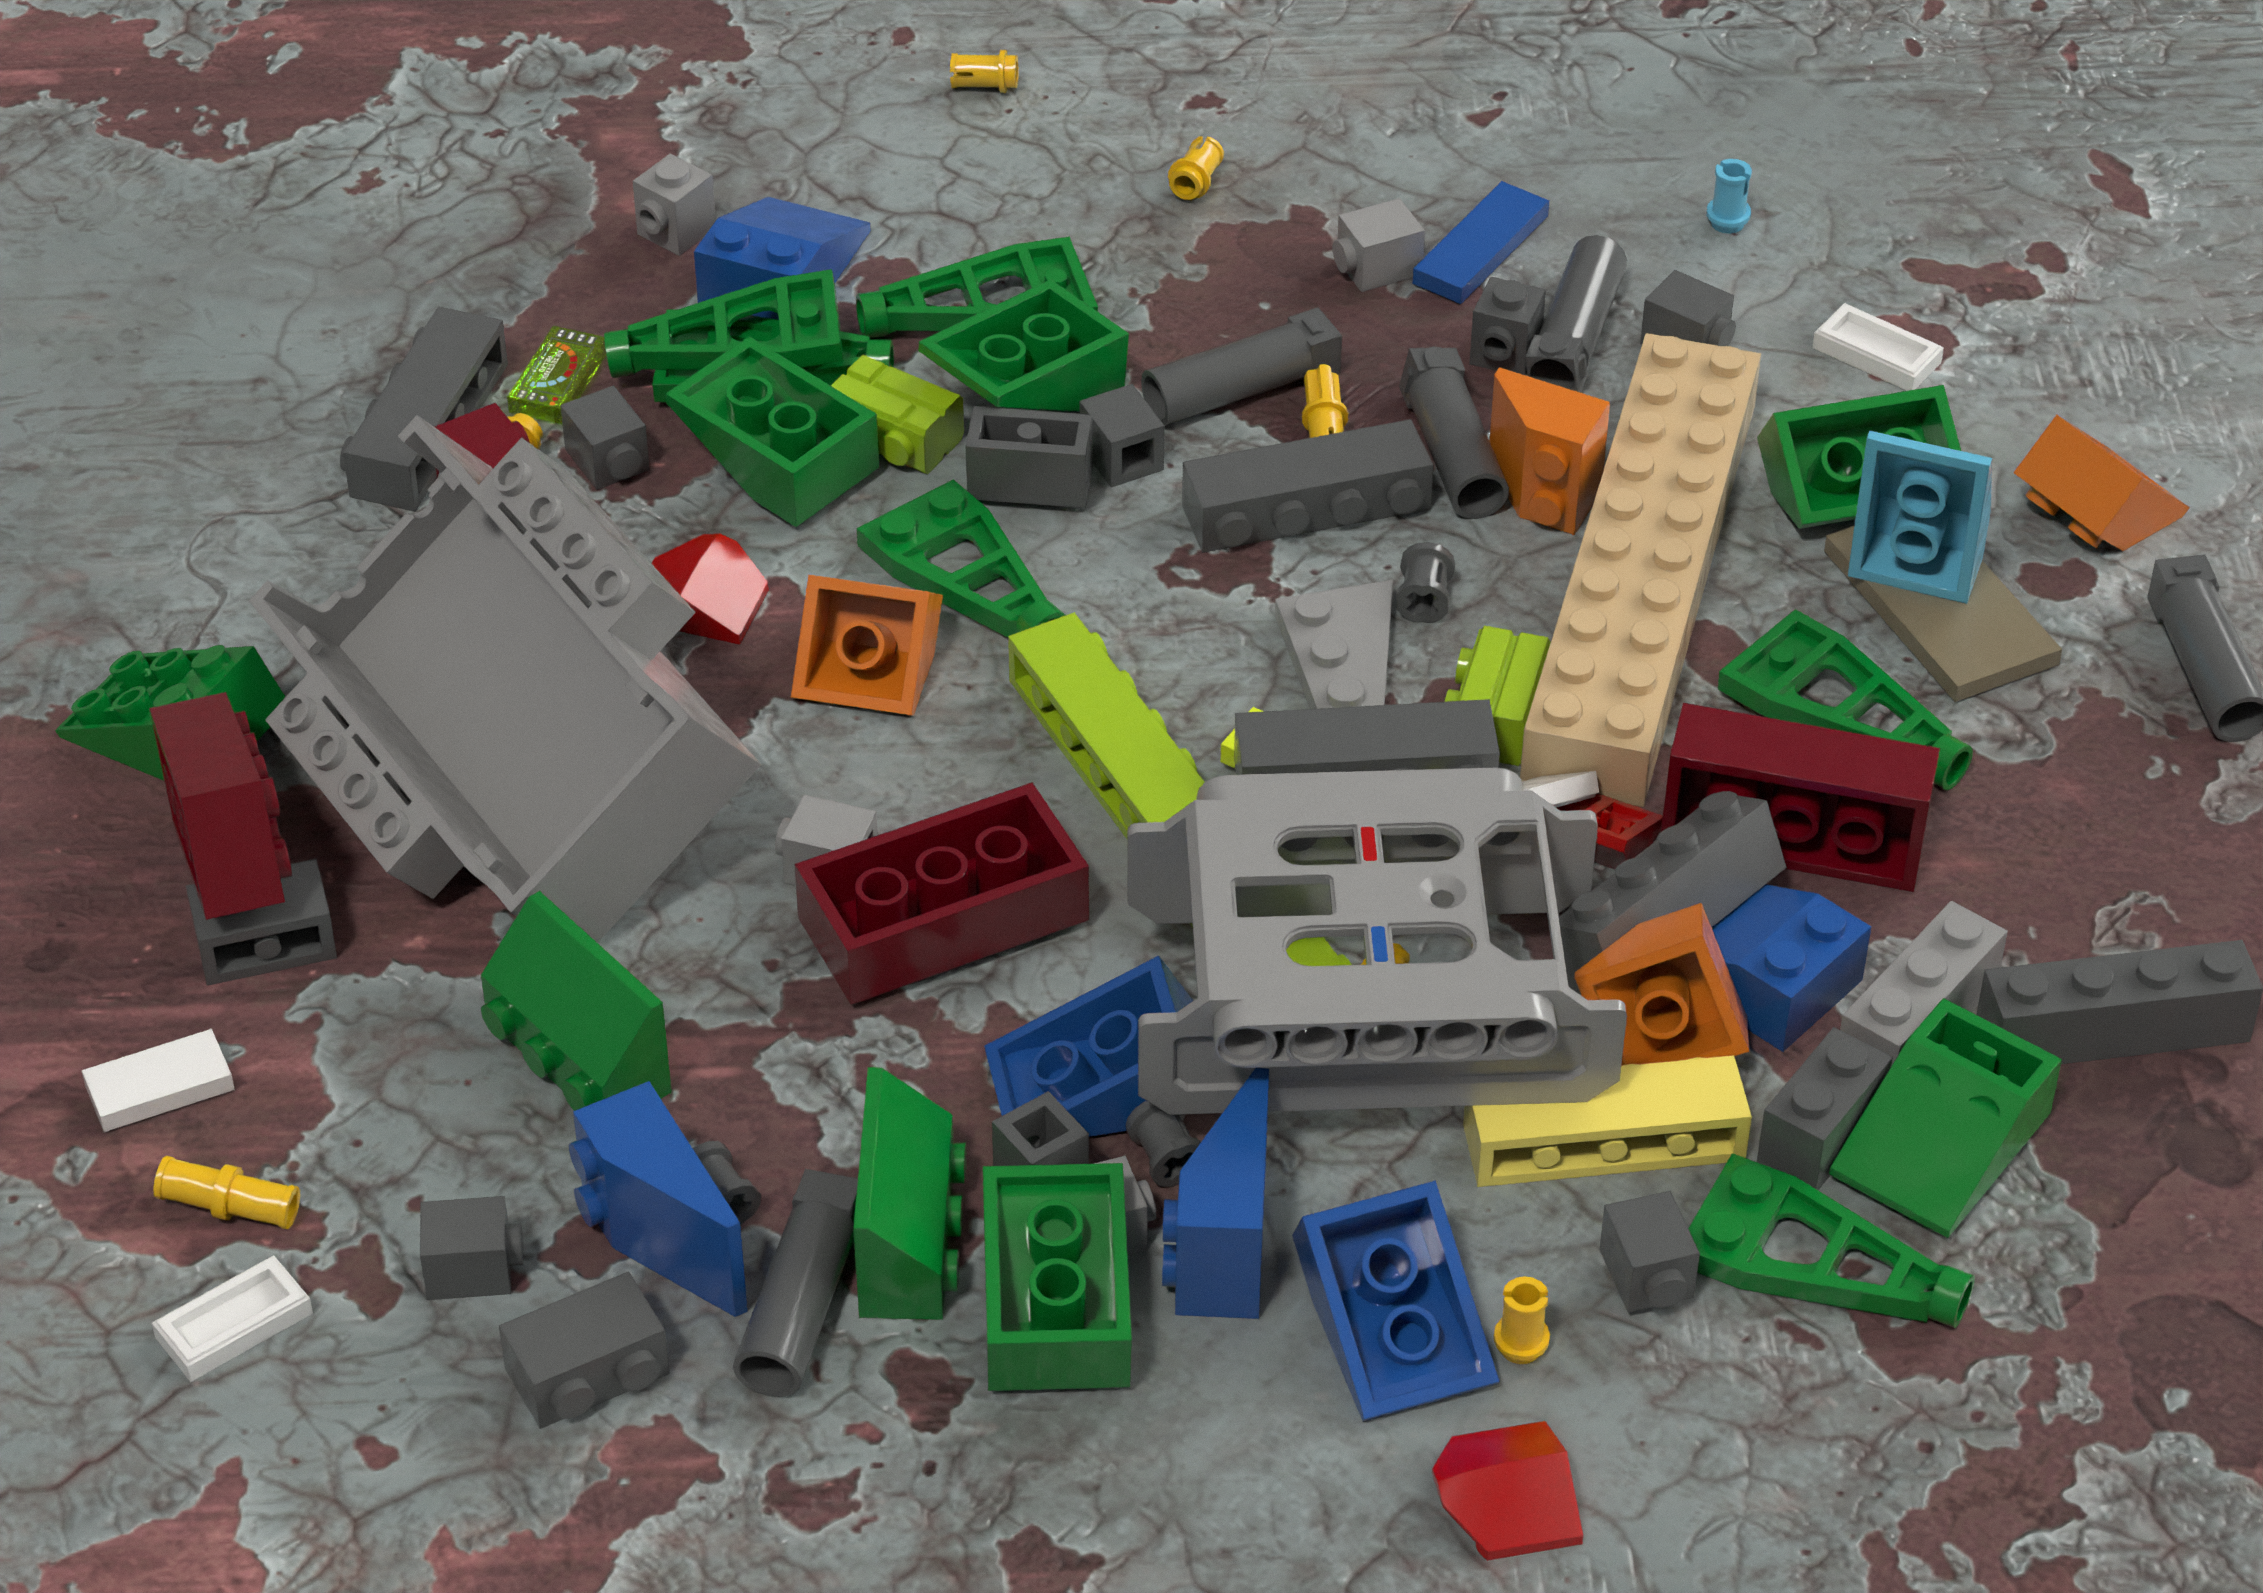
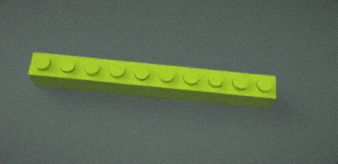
M1075 612L1008 636L1010 683L1126 839L1127 830L1131 824L1165 822L1191 802L1197 800L1198 790L1205 782L1198 774L1196 764L1190 752L1186 748H1178L1168 735L1160 713L1154 708L1148 709L1138 696L1136 686L1130 674L1126 670L1119 671L1109 658L1106 646L1100 635L1096 632L1090 633ZM1324 937L1298 939L1291 943L1286 950L1288 956L1294 962L1305 966L1352 965L1344 954L1337 955Z

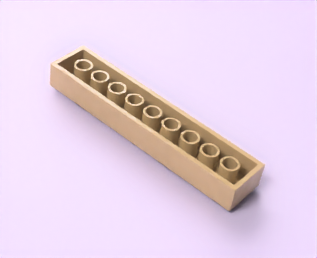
M1645 334L1524 728L1520 772L1522 781L1541 776L1596 771L1599 794L1631 805L1644 807L1755 408L1761 353L1740 350L1731 346H1717L1682 340L1674 336Z

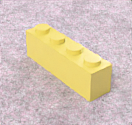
M1733 1055L1712 1058L1696 1057L1688 1060L1648 1064H1626L1621 1066L1620 1081L1588 1102L1465 1106L1463 1127L1477 1187L1721 1164L1727 1163L1732 1153L1746 1158L1752 1116Z

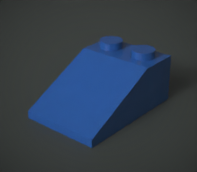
M766 197L717 218L694 250L698 303L774 278L832 269L834 282L836 283L870 233V222L772 197ZM773 311L753 314V316L779 320L778 314Z
M1766 884L1714 925L1712 930L1747 1015L1748 1030L1784 1052L1863 980L1872 926L1820 894Z
M1159 955L984 1046L1002 1116L1049 1091L1089 1133V1137L1127 1131L1125 1125L1128 1116L1141 1103L1147 1101L1138 1095L1139 1017L1147 1013L1178 1012L1194 1001Z
M1269 1068L1254 1069L1182 1167L1179 1175L1178 1200L1164 1199L1163 1242H1176V1245L1164 1244L1162 1286L1176 1287L1175 1315L1259 1319Z
M650 1081L573 1111L576 1141L569 1143V1153L574 1168L582 1182V1186L574 1189V1195L585 1223L589 1227L598 1224L613 1249L730 1315L737 1317L748 1312L740 1222Z
M1436 1180L1306 1215L1301 1218L1292 1234L1312 1302L1363 1422L1497 1385L1500 1382Z

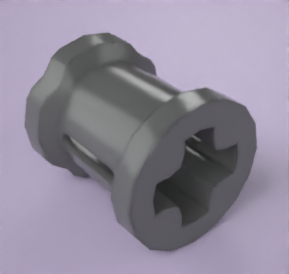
M1430 542L1416 543L1409 546L1402 554L1400 568L1405 578L1404 583L1397 589L1396 609L1404 618L1412 622L1434 623L1441 620L1448 613L1449 592L1446 590V584L1453 577L1455 560L1450 551L1439 544Z
M1145 1101L1131 1112L1125 1127L1130 1139L1136 1144L1142 1145L1150 1160L1149 1173L1153 1181L1162 1187H1173L1179 1184L1180 1170L1201 1141L1191 1137L1184 1124L1185 1114L1169 1115L1152 1103Z
M707 1141L698 1144L693 1148L694 1152L738 1218L741 1226L756 1213L760 1206V1192L748 1179H742L733 1168V1157L725 1144L719 1141Z

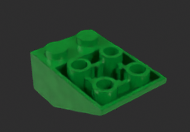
M215 645L207 649L183 651L182 648H173L166 652L155 653L132 651L118 658L110 666L109 672L111 674L96 689L85 693L73 703L71 707L73 713L55 731L60 738L164 781L149 708L226 692L234 713L246 712L250 732H254L256 741H258L270 728L265 719L284 700L285 695L254 646L225 648L223 645Z
M1943 998L1908 1038L1831 1165L1829 1175L1949 1238L2051 1113L2062 1059Z

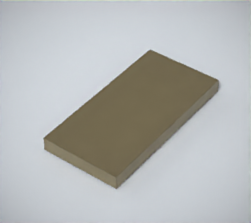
M1854 526L1826 535L1824 552L1954 702L2060 664L2062 648L1983 560L1968 603L1966 604L1849 577L1848 569Z

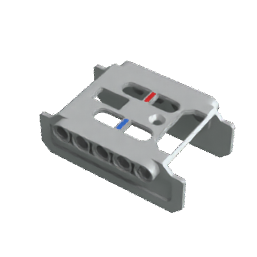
M1503 768L1245 774L1218 776L1206 781L1198 790L1197 800L1191 802L1165 822L1133 823L1128 827V905L1157 924L1193 923L1198 998L1178 1012L1147 1013L1141 1015L1138 1020V1095L1167 1114L1223 1113L1255 1068H1269L1268 1112L1588 1102L1620 1081L1627 1020L1625 1003L1621 1000H1587L1568 987L1558 912L1570 906L1577 897L1591 892L1598 830L1596 814L1593 811H1560L1535 792L1524 791L1522 779L1516 773ZM1547 913L1553 959L1516 960L1492 945L1489 937L1487 914ZM1454 934L1464 938L1470 944L1472 951L1466 958L1455 962L1395 964L1392 935ZM1363 936L1366 965L1305 966L1294 962L1288 956L1286 950L1291 943L1303 938Z

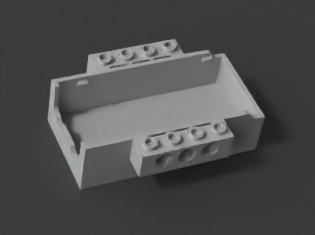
M416 415L398 437L439 470L438 478L427 489L430 492L428 495L430 502L427 507L416 514L406 513L358 565L357 569L360 572V578L357 584L350 590L344 592L335 591L324 603L313 605L267 580L249 600L307 672L304 678L265 721L388 874L434 899L458 871L465 866L475 877L486 884L515 916L519 914L529 896L541 891L598 943L762 764L661 652L663 647L695 614V611L564 467L522 437L500 462L492 468Z

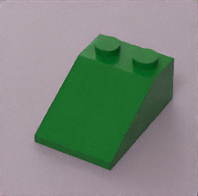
M1050 279L919 341L918 351L996 407L1079 411V401L1125 386L1129 333Z
M750 336L665 393L667 405L755 502L795 527H798L879 468L877 414Z
M1123 1163L983 1166L988 1391L1130 1387L1132 1335Z

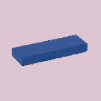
M1501 181L1413 268V284L1462 304L1548 217L1550 200Z

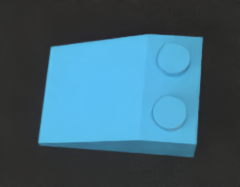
M1869 431L1866 440L1848 576L1967 604L1984 555L1991 513L1992 458Z

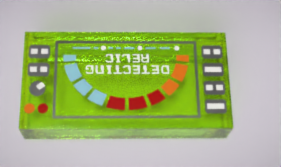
M552 326L507 396L509 413H523L535 419L562 424L561 405L580 398L606 357L604 337Z

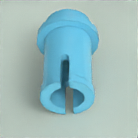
M1725 159L1720 162V165H1716L1714 198L1707 205L1706 216L1711 221L1712 227L1719 232L1728 234L1739 232L1751 218V208L1747 203L1752 168L1745 161Z

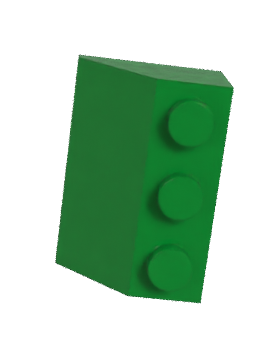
M1944 385L1773 413L1757 436L1770 492L1797 527L1801 529L1856 519L1866 440L1869 431L1961 451Z
M541 891L529 896L481 974L485 1003L481 1006V1014L488 1029L499 1040L507 1038L519 1049L525 1062L534 1074L540 1078L547 1076L562 1090L566 1101L574 1111L650 1081L660 1099L672 1093L663 1002Z
M868 1067L855 1206L854 1244L859 1318L943 1320L945 1292H958L959 1250L948 1249L949 1237L962 1236L963 1197L952 1195V1184H965L966 1143H954L953 1115L880 1067Z

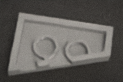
M1393 580L1275 599V618L1310 709L1385 705Z

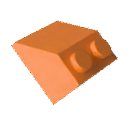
M1499 367L1494 374L1489 441L1509 486L1508 499L1520 518L1575 535L1593 506L1604 471L1610 402Z
M2057 414L2014 471V474L2031 486L2025 494L2028 499L2053 516H2055L2060 508L2074 518L2068 528L2095 548H2098L2101 542L2105 540L2116 548L2125 551L2182 518L2190 508L2109 447Z
M808 574L791 698L914 716L935 654L943 595L928 591Z
M1702 903L1637 924L1575 972L1576 983L1582 997L1585 999L1621 1000L1625 1003L1627 1020L1621 1066L1626 1064L1680 1061L1696 1057L1737 1056L1749 1052L1747 1015Z

